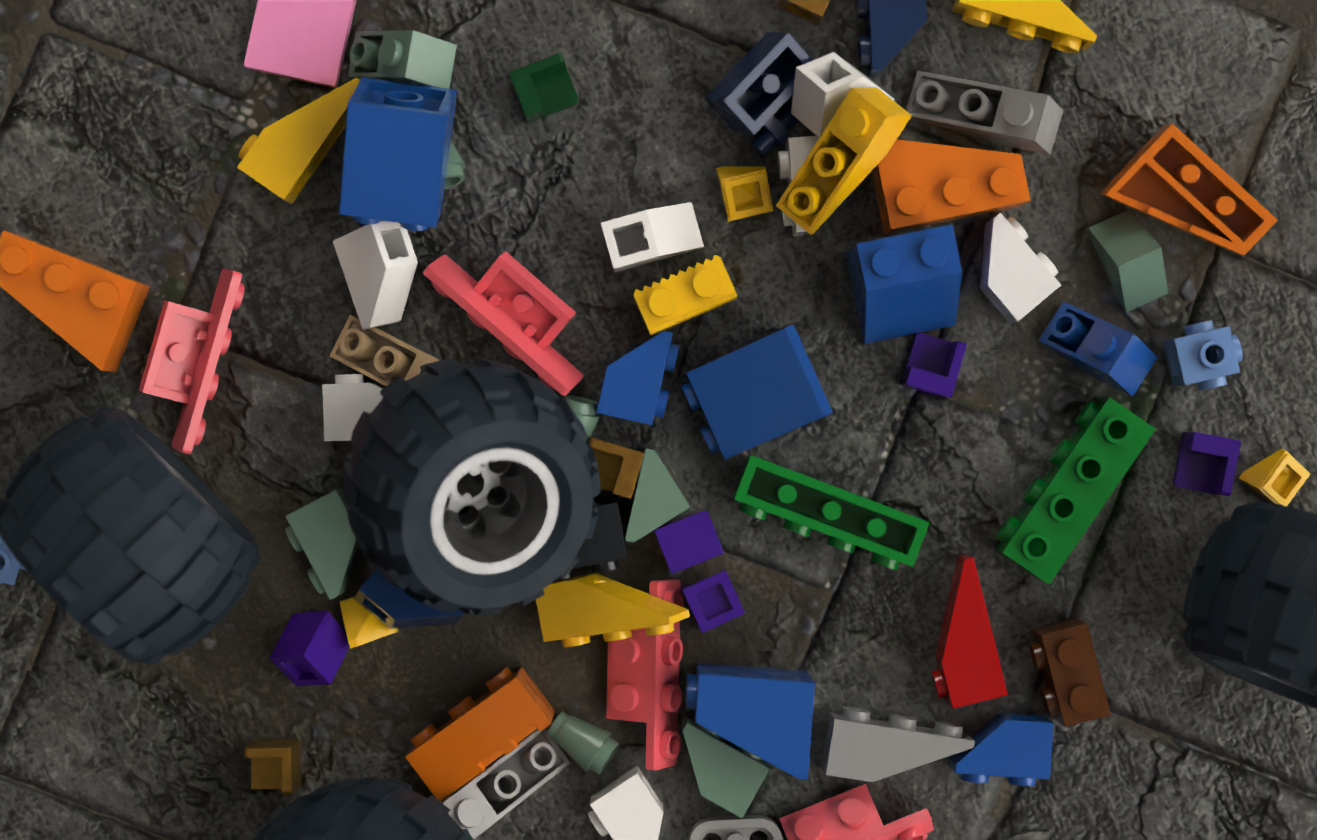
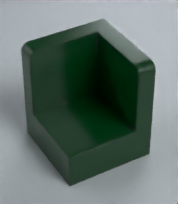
M562 53L509 72L528 124L576 106L579 103Z

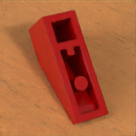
M967 554L957 556L935 654L938 670L931 671V678L937 698L945 697L946 703L953 709L1008 695L974 557Z

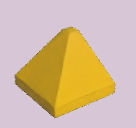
M722 166L716 168L728 222L774 211L765 166Z
M1281 448L1244 471L1238 479L1270 503L1288 506L1310 473L1286 450Z
M355 597L340 601L350 649L399 631L398 628H388L354 599Z

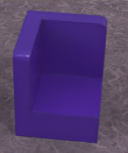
M917 333L914 336L900 386L942 398H952L967 343L960 341L951 342L923 333Z
M1182 432L1173 485L1210 494L1230 496L1241 441L1199 432Z
M705 510L675 522H667L654 530L671 574L724 554L709 513Z
M725 569L693 584L688 583L681 586L702 633L745 614Z
M328 611L295 613L291 616L269 658L296 686L330 685L350 646L346 631Z

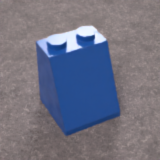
M362 77L348 101L339 215L352 216V220L362 224H377L381 220L398 222L402 228L414 231L426 230L428 227L436 228L442 210L457 90Z
M952 224L859 243L845 253L863 344L956 325L962 269Z
M794 324L687 372L685 375L689 383L681 386L692 412L701 408L708 425L700 430L711 454L720 451L723 459L730 458L833 413Z
M696 663V675L687 674L685 689L686 709H693L695 723L798 779H808L815 682L808 671Z

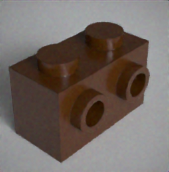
M1072 618L1031 629L1034 643L1029 644V649L1036 671H1041L1046 688L1041 689V696L1048 717L1053 716L1057 722L1064 727L1110 716L1111 713L1088 623Z

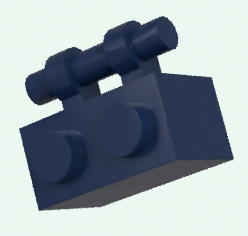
M767 32L704 99L734 132L755 135L761 129L762 133L751 145L760 155L765 156L775 145L780 147L790 137L789 130L799 121L791 114L796 67L813 60L788 32ZM789 99L790 103L776 117L774 114Z

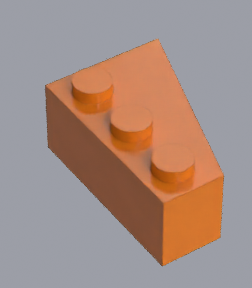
M1172 123L1164 124L1099 193L1113 201L1239 255H1245L1278 221Z
M896 139L886 156L871 171L884 235L1017 208L1031 201L1021 154Z
M5 230L1 234L0 287L101 371L117 373L150 286L24 236Z
M522 666L513 673L508 667H505L485 683L489 691L475 701L470 695L466 696L447 711L451 717L449 721L438 729L431 723L410 739L414 747L410 749L405 758L437 800L442 801L482 773L485 767L501 755L505 754L506 756L519 746L518 743L533 731L538 729L540 732L551 724L555 709Z

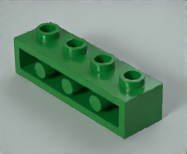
M1099 397L1096 402L1090 400L1086 403L1076 417L1075 423L1079 427L1069 441L1065 438L1062 439L1055 447L1048 460L1053 464L1043 480L1040 477H1036L1022 497L1026 504L1017 518L1012 515L1009 516L996 534V539L1000 542L994 550L1045 584L1049 585L1156 430L1111 397Z
M750 454L746 458L732 495L734 500L741 502L738 510L740 512L764 521L767 513L785 519L783 528L809 537L812 529L829 535L826 544L852 554L855 546L872 551L873 554L870 561L897 570L900 562L911 567L914 566L930 522Z

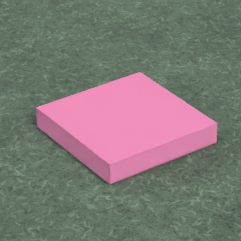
M258 0L243 66L249 70L335 89L338 88L357 0Z

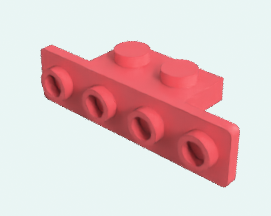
M505 251L501 254L479 282L447 255H442L424 270L423 274L432 281L434 289L439 294L455 301L467 312L469 319L476 326L487 329L502 342L503 348L509 355L525 362L538 374L540 381L551 390L558 391L561 395L566 396L584 377L583 373L551 346V343L574 317L576 312L509 253Z
M222 269L209 313L166 300L163 303L139 391L183 403L171 445L172 448L180 453L190 455L193 446H198L204 436L206 420L202 418L206 401L213 399L218 387L219 375L215 373L219 355H225L230 345L232 331L227 327L232 310H238L244 296L245 286L243 283H240L242 279V273Z
M664 579L650 582V595L684 608V597L681 593L680 579ZM680 621L673 623L675 630L673 632L646 636L645 628L631 630L632 637L608 642L606 719L646 723L645 766L647 770L656 771L675 766L681 749V738L678 733V710L682 702V691L679 686V663L683 655V644L680 639Z
M866 784L779 818L787 840H925L928 836L927 833L934 830L928 809L920 810L883 825Z

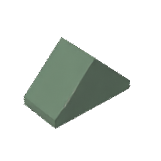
M1131 209L1086 229L1124 313L1169 294L1162 248Z
M645 448L625 541L633 543L690 508L689 503L656 451Z

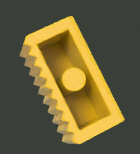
M714 255L712 261L705 259L704 264L697 262L695 268L688 266L686 272L679 270L677 276L670 274L668 280L662 278L660 284L653 281L651 287L644 285L643 291L636 289L633 295L650 337L731 302L738 297L721 257Z

